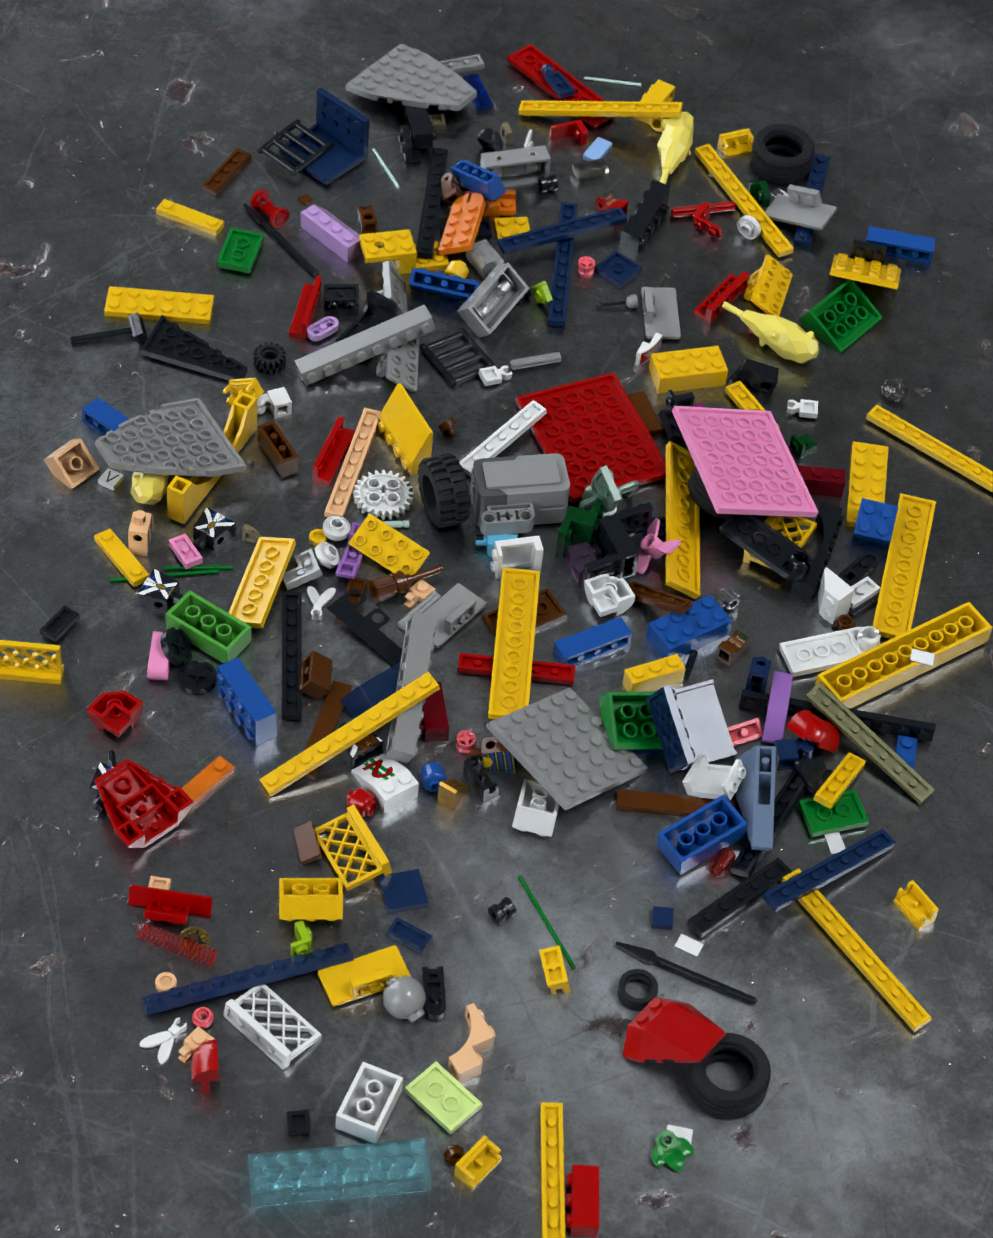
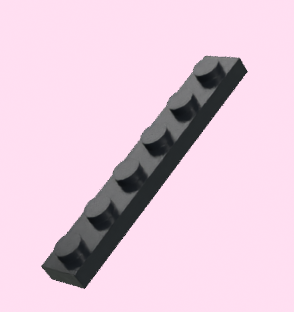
M779 857L688 919L687 925L702 938L761 897L766 891L781 883L783 877L791 873L792 870Z

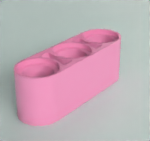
M153 631L147 669V679L168 680L170 661L164 655L160 643L163 632Z

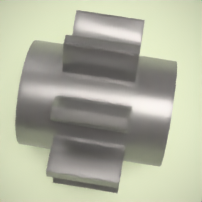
M725 586L719 590L717 602L725 609H733L738 606L740 602L738 597L741 594L737 588Z

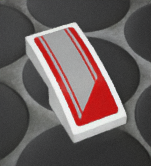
M655 333L650 344L642 342L636 354L635 365L639 366L650 360L652 353L658 352L661 347L662 334Z

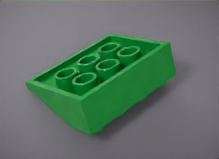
M847 279L800 317L799 320L808 332H814L816 338L838 353H841L883 317L855 281Z
M656 691L607 692L599 698L601 718L613 750H662L646 700Z

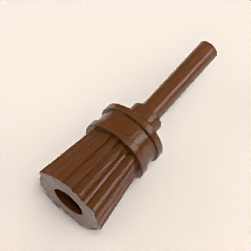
M438 565L412 575H405L399 570L396 573H390L387 577L369 580V591L373 600L378 604L394 595L400 596L402 593H408L412 582L441 573L444 569L442 565Z

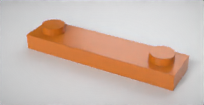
M219 755L181 789L194 801L193 806H195L234 772V766Z

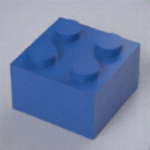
M862 498L852 538L889 546L898 506Z

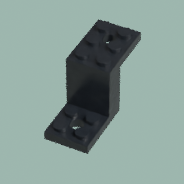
M650 502L639 504L634 508L621 510L619 513L610 516L606 515L599 519L596 542L605 557L596 561H590L584 565L582 579L584 592V580L609 573V576L619 579L636 575L639 552L630 536L647 531L651 525L653 506Z

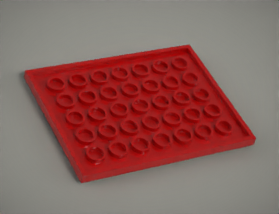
M614 372L516 397L515 402L520 411L533 400L546 408L547 414L531 426L530 429L544 454L556 453L564 457L570 482L568 498L572 504L581 501L585 488L591 485L594 475L600 467L606 465L613 472L616 487L634 480L638 481L639 486L666 479V460Z

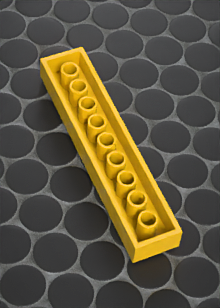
M967 602L818 674L815 686L821 683L847 708L852 709L988 642L993 627L970 602ZM912 649L935 654L933 666L911 661Z

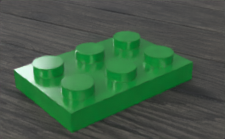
M230 228L217 260V267L251 273L263 243L264 234Z
M855 789L845 791L831 809L814 801V797L799 800L798 807L811 837L868 826L869 823Z

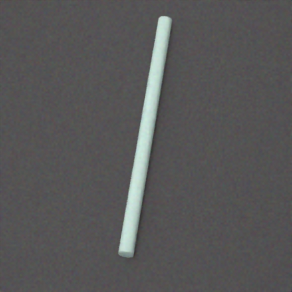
M584 76V80L641 87V83Z
M373 148V153L375 154V156L377 157V159L379 160V162L381 163V165L383 166V168L385 169V171L387 172V174L389 175L397 189L400 188L399 184L397 183V181L395 180V178L393 177V175L391 174V172L389 171V169L387 168V166L385 165L377 151Z

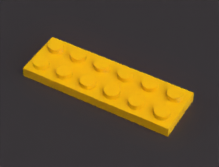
M109 286L104 316L128 318V315L138 312L143 319L159 320L161 315H164L171 322L210 325L214 295Z
M853 441L845 526L855 527L862 498L885 503L888 446Z
M259 537L228 612L229 614L248 624L251 628L263 629L296 546L295 539Z

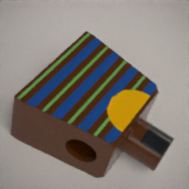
M495 736L483 738L482 748L471 749V761H476V757H479L483 761L485 771L516 773L517 759Z

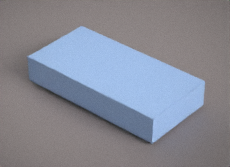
M597 137L582 155V160L597 166L612 148V142Z

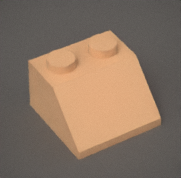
M81 438L70 440L43 459L53 476L70 489H73L100 470Z

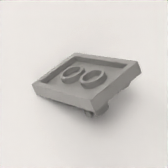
M386 261L383 263L382 271L384 278L383 289L376 292L397 303V316L408 312L405 281L393 265Z

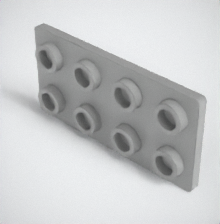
M790 184L787 188L789 196L777 195L765 213L772 220L822 230L837 209L835 206L822 204L819 190Z
M642 287L641 295L646 338L653 339L655 333L662 334V339H680L676 289Z
M411 340L377 355L376 375L381 378L386 375V379L396 384L401 383L404 388L416 392L418 384L419 340Z
M459 583L452 587L423 613L424 615L436 618L435 626L437 631L432 641L434 647L439 648L480 612L486 606V602Z

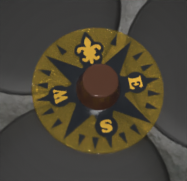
M190 927L183 930L180 934V939L184 937V942L186 939H189L188 945L193 940L192 948L196 942L198 943L196 951L200 944H202V949L204 946L208 948L210 944L209 934L202 928Z

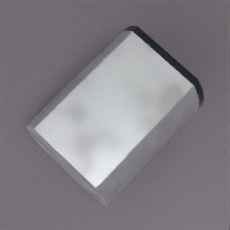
M485 238L475 241L472 251L465 252L468 261L484 280L492 269L497 265L504 264L503 259Z

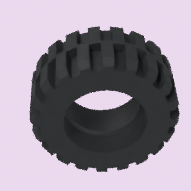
M450 453L423 459L418 466V482L424 509L427 512L428 518L431 519V523L436 527L443 528L465 522L471 513V497L466 481L467 478L459 460Z

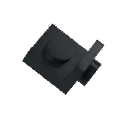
M668 390L665 403L671 411L674 406L693 407L695 397L692 392L675 396L672 390Z

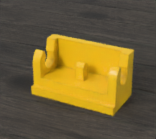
M749 128L720 134L717 147L724 158L751 153L754 137Z
M256 377L230 379L229 384L223 390V394H227L228 391L230 392V397L226 400L228 406L232 405L240 392H244L257 399L264 393Z
M914 880L908 882L905 890L900 888L893 900L918 930L935 922L939 909Z
M560 945L539 950L547 986L551 989V993L556 995L557 989H563L565 994L571 993Z
M484 1135L455 1164L454 1175L473 1190L502 1160V1157L498 1154L501 1151L500 1148Z

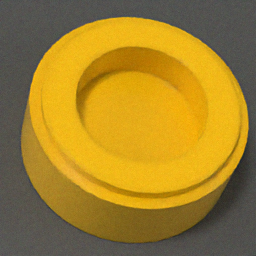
M314 529L309 533V543L314 547L321 542L328 541L322 529Z

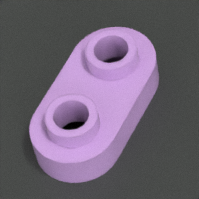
M327 316L310 325L307 329L308 338L312 341H321L338 330L339 324L337 318Z

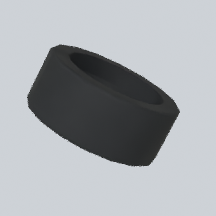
M629 970L619 980L618 999L624 1007L630 1010L642 1011L654 997H657V980L646 970ZM631 982H641L647 985L650 989V994L645 998H634L626 992L625 987Z

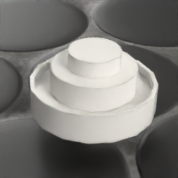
M745 215L737 223L739 232L747 239H755L761 232L760 224L752 216Z
M331 516L325 519L322 530L328 539L340 541L348 537L350 524L343 517Z
M321 542L316 546V560L320 565L332 569L339 564L340 557L333 545Z

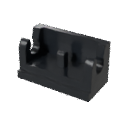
M476 757L474 764H471L469 759L465 760L463 775L481 802L484 803L500 796L499 786L497 783H493L481 766L480 758Z

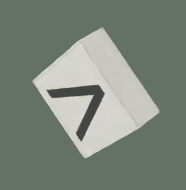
M107 468L98 479V484L115 491L124 480V475Z

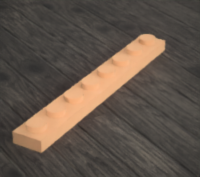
M364 408L325 509L324 517L340 516L344 518L354 486L357 483L377 430L381 411Z

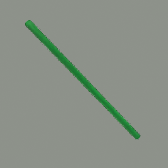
M219 570L166 573V575L176 577L219 573ZM125 577L109 578L110 582L128 581Z
M519 875L518 878L520 882L522 883L524 889L526 890L527 894L529 895L530 899L532 900L533 904L538 910L540 916L542 917L543 921L545 922L546 926L551 932L556 943L560 945V949L564 954L565 958L567 959L569 965L572 969H575L576 966L574 965L573 961L571 960L570 956L565 950L563 944L561 943L560 939L558 938L557 934L555 933L554 929L552 928L551 924L546 918L544 912L542 911L541 907L539 906L538 902L536 901L535 897L530 891L528 885L526 884L522 875Z

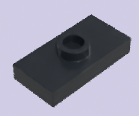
M64 605L40 629V634L56 643L80 618V614Z

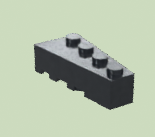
M654 179L651 180L650 190H645L641 203L636 205L633 215H630L621 230L620 244L637 251L642 245H645L648 236L653 234L655 226L661 223L662 217L666 216L669 211V185Z

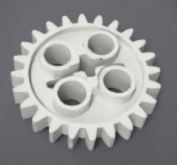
M375 470L374 475L368 472V477L363 475L362 480H357V485L354 486L353 498L354 503L357 504V509H361L362 514L368 512V514H372L376 518L380 516L382 521H384L385 517L392 520L393 515L399 518V513L404 515L405 510H410L414 492H412L413 487L410 486V481L405 482V477L399 478V473L392 475V471L386 474L385 470H382V473Z

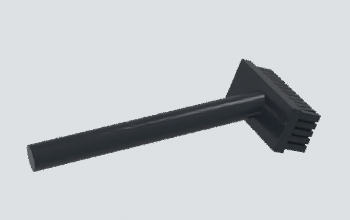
M137 312L133 315H128L131 327L70 337L71 344L133 334L136 341L142 344L148 337L143 318Z

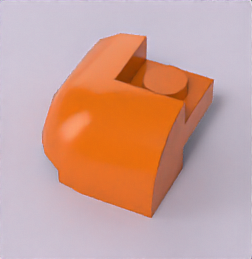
M506 190L499 199L494 201L484 197L486 206L482 217L489 216L490 220H494V218H499V216H516L515 190Z

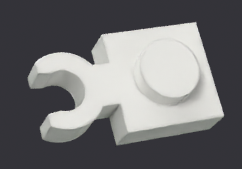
M496 366L481 368L478 373L485 386L499 384L502 382V379L510 380L512 377V372L507 373L508 366H502L500 369H497Z
M800 399V403L795 400H788V414L799 413V417L817 419L818 401Z

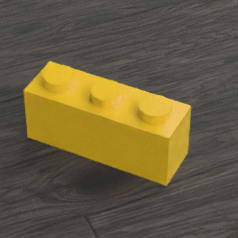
M658 79L654 85L650 86L649 91L643 94L640 102H671L674 99L675 86ZM634 117L650 125V117Z
M678 654L625 669L622 684L627 692L656 691L663 686L683 683L686 668Z

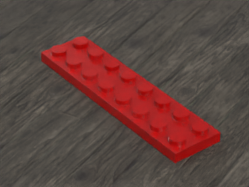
M532 44L507 56V62L558 101H605ZM545 64H550L553 66L554 72L560 71L574 87L575 95L560 99L545 81V76L541 73L542 67ZM579 116L592 128H596L614 118Z

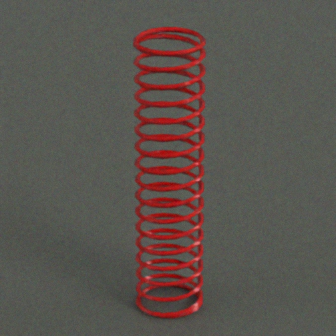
M145 921L140 925L137 932L138 940L141 939L151 945L155 944L160 949L164 947V950L173 951V954L177 953L178 956L182 955L183 958L186 957V959H191V961L195 960L196 963L200 962V965L204 964L205 967L211 968L214 965L218 954L217 950L214 949L210 955L211 948H208L206 952L207 947L204 946L202 949V944H200L196 951L198 943L196 942L192 948L193 940L188 945L189 939H186L184 942V937L180 939V935L175 939V933L170 938L171 932L169 931L166 935V929L162 932V928H160L157 932V926L153 929V924L149 926V923ZM145 923V926L142 930V934L138 938L140 928ZM155 934H156L155 942L152 944L151 941L153 940V938H154V936H155ZM169 941L168 948L165 949V945ZM173 941H174L173 948H172V950L170 951L169 948H170V946L172 945V943H173ZM187 945H188V948H187V951H186V955L183 956V952L185 951V949H186V947H187ZM182 947L181 954H178V951ZM192 948L191 955L189 958H187V955ZM196 951L195 958L192 960V956ZM200 951H201L200 959H199V961H196V958L198 957V955H199V953H200ZM205 952H206V955H205V958H204V962L201 963V959L203 958V956H204V954H205ZM215 952H216L215 959H214L212 965L210 966V963H211V961L213 960L214 955H215ZM210 955L209 962L207 965H205V962Z

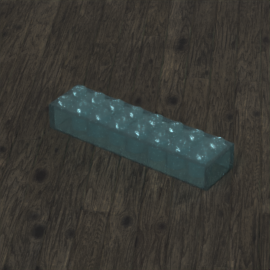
M426 1138L247 1154L251 1208L430 1191L432 1178Z

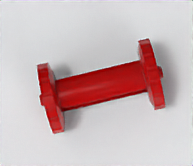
M261 189L257 191L250 200L251 207L254 210L262 209L270 217V224L274 228L282 227L289 219V210L285 207L278 208L269 200L270 194L267 190Z

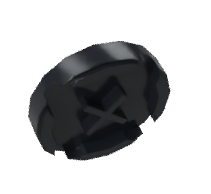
M175 627L163 631L160 643L166 658L177 666L190 662L192 658L190 649L192 647L186 634L180 629L176 630Z
M198 660L188 662L179 671V685L182 690L189 694L204 695L215 688L217 684V671L213 665L206 661L198 662Z

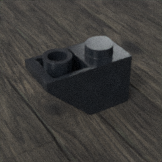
M746 358L740 373L755 390L772 394L778 382L779 368Z

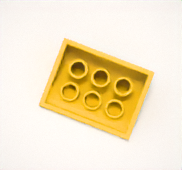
M399 383L380 413L378 429L385 435L388 445L392 446L395 456L401 460L404 470H407L410 476L418 474L420 462L425 458L431 457L433 431L402 384Z

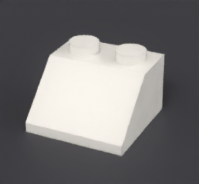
M827 567L824 569L818 591L819 614L833 625V622L838 620L840 615L848 614L854 589Z

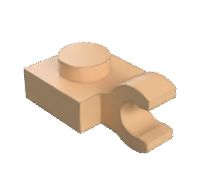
M421 579L409 589V593L405 596L407 601L404 605L412 608L418 601H423L436 589Z
M198 1026L184 1039V1046L178 1051L181 1054L178 1059L183 1063L188 1062L193 1056L195 1049L202 1042L215 1038Z

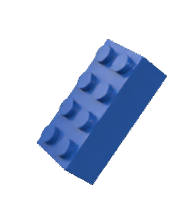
M711 594L693 602V607L681 616L669 613L648 623L645 638L662 658L678 654L681 658L689 654L691 650H698L730 634L732 619Z
M237 657L217 666L216 680L218 687H216V692L220 698L225 700L228 711L233 712L237 724L239 726L242 725L246 737L252 740L255 746L277 737V712L240 659Z
M722 795L657 834L656 846L676 871L682 875L744 838L748 823L726 797Z

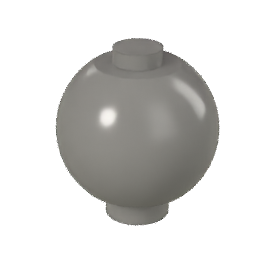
M396 975L386 982L388 986L383 991V1004L392 1016L399 1019L408 1018L412 1023L425 1014L422 1009L426 999L425 991L419 981L409 976L398 978Z

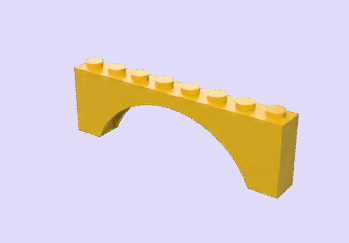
M240 392L233 401L223 433L237 453L240 452L257 429V398L244 392ZM176 475L167 487L168 518L185 524L221 475L214 477L191 476L187 479Z

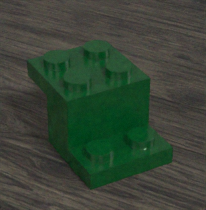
M596 498L591 511L569 505L558 532L556 557L563 558L565 551L569 552L570 546L590 551L592 544H596L599 519L605 513V509L602 508L603 500Z

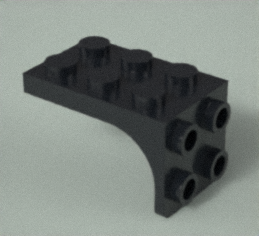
M369 289L362 313L335 340V343L397 317V303Z

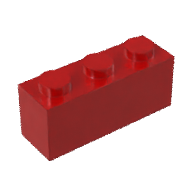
M572 1165L571 1173H567V1187H571V1193H567L566 1206L570 1207V1214H567L566 1228H570V1236L597 1238L599 1232V1166Z

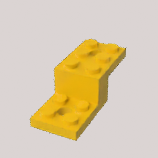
M410 229L359 235V242L365 262L374 263L394 260L399 275L410 274L413 268H424L428 271L445 270L449 264L447 255L440 256L438 252L441 241H435L432 259L417 258V243L414 244Z

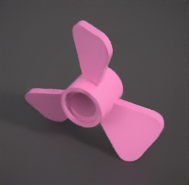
M655 518L648 527L647 535L641 541L642 549L638 551L639 556L636 569L638 574L645 573L651 558L659 559L664 554L673 552L681 544V541L678 539L663 542L657 537L660 525L658 518Z

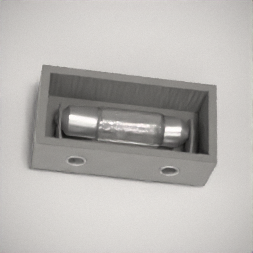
M543 145L482 153L480 167L498 174L505 189L538 185L539 176L549 177L551 158L546 146Z
M508 262L497 265L459 308L457 313L478 338L490 335L529 290V287Z

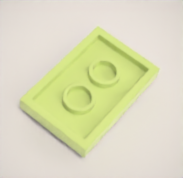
M437 1061L405 1087V1093L450 1135L482 1108V1103Z

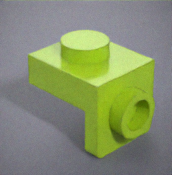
M546 281L530 287L536 303H547L553 300Z
M303 920L295 922L294 934L297 941L290 944V954L292 957L312 952L311 939L313 937L310 928L305 927Z

